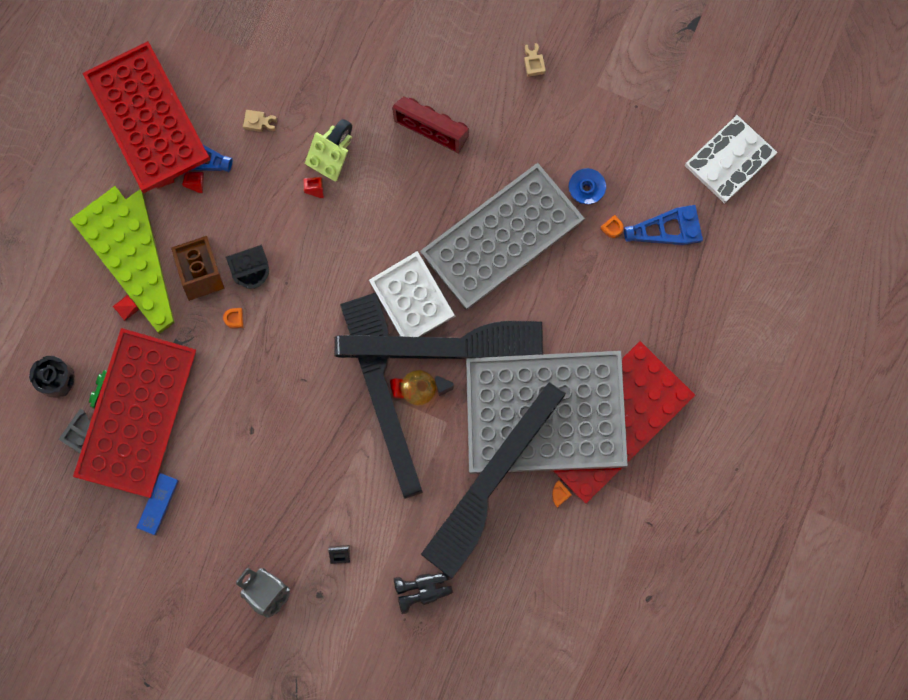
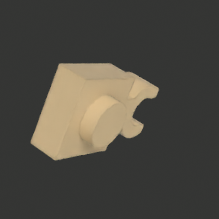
M535 43V50L533 51L528 49V45H525V54L528 56L524 57L527 77L542 75L546 72L543 55H537L539 50L537 43Z
M246 110L243 128L244 130L262 132L263 127H266L269 131H275V126L269 125V123L272 121L277 122V118L273 115L265 117L264 112Z

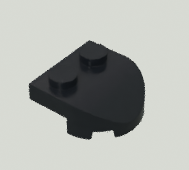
M262 244L226 256L232 278L237 284L252 289L261 286L267 279L269 263Z

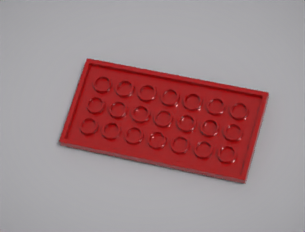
M149 41L82 73L143 194L210 161Z
M124 328L120 329L73 474L74 478L151 498L196 349Z
M641 341L622 358L627 463L695 396ZM623 467L552 471L586 504Z

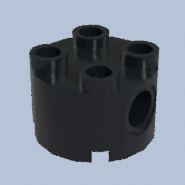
M45 356L39 361L37 360L33 363L29 374L30 382L37 391L48 397L55 398L66 396L71 390L75 378L74 370L62 359L55 356Z

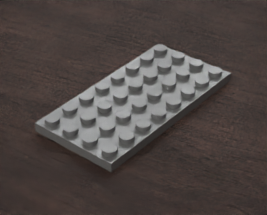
M536 163L423 248L420 253L463 307L468 310L581 224L585 218L544 169Z

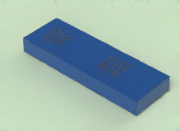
M161 473L159 474L151 498H149L137 525L138 529L153 535L157 534L179 480Z

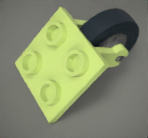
M342 119L336 126H331L324 135L316 132L305 164L336 182L348 153L346 147L350 144V139L352 138L350 136L352 124Z

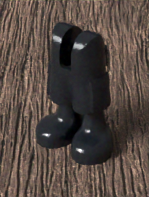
M445 573L417 575L415 581H404L401 577L393 578L397 595L415 589L419 590V593L398 597L401 614H407L410 606L417 602L426 605L453 593L452 586L436 589V583L441 584L444 581L450 580V577Z

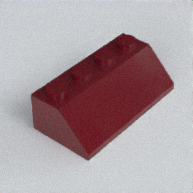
M403 96L392 107L394 122L458 154L469 137L467 125L451 120L446 114L435 112L430 106L419 104L414 98L408 99Z

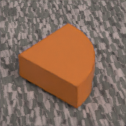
M560 480L557 481L552 491L553 502L557 508L572 495Z

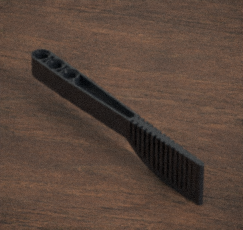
M376 292L340 304L350 335L389 336L385 317ZM358 358L403 497L406 499L421 494L423 491L384 378L388 358Z
M540 321L493 322L468 332L462 338L339 335L334 337V356L338 358L465 359L543 355L542 322Z
M551 382L545 386L420 554L451 579L471 555L483 534L488 517L490 495L566 395V393Z

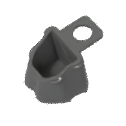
M247 568L236 581V585L243 588L240 593L241 598H244L256 613L268 618L280 611L290 595L288 586L279 578L267 572L265 568H260L257 572ZM250 574L249 579L242 583L243 578Z

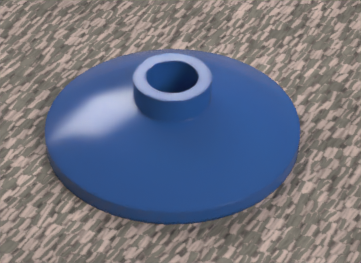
M580 169L571 176L569 181L571 196L582 204L598 202L606 191L604 177L594 169ZM588 186L590 190L585 191L583 187Z

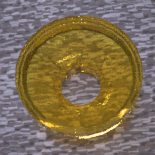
M416 370L404 377L401 383V391L409 403L424 405L434 397L436 384L429 373ZM419 380L426 383L425 391L417 389L416 384Z

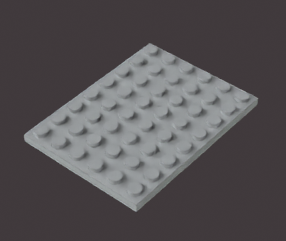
M621 351L466 358L470 474L483 471L549 382L566 393V395L508 472L628 467Z

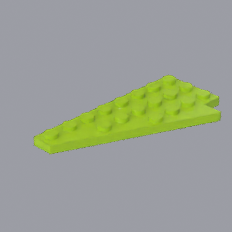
M114 186L73 216L70 221L160 334L175 322L144 194L139 189L125 199L116 186Z

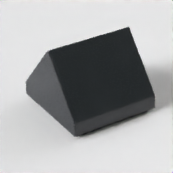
M439 376L435 377L439 396L453 390V382Z
M349 545L330 546L328 548L330 564L350 563Z

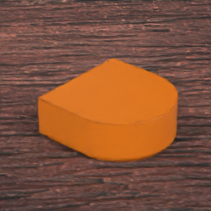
M614 215L600 229L608 237L617 238L622 234L624 227L623 223Z
M232 308L227 310L223 316L224 323L229 328H244L243 309Z

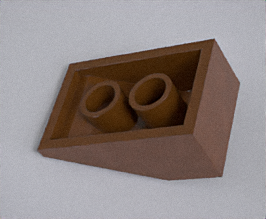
M207 236L171 247L188 301L225 289Z

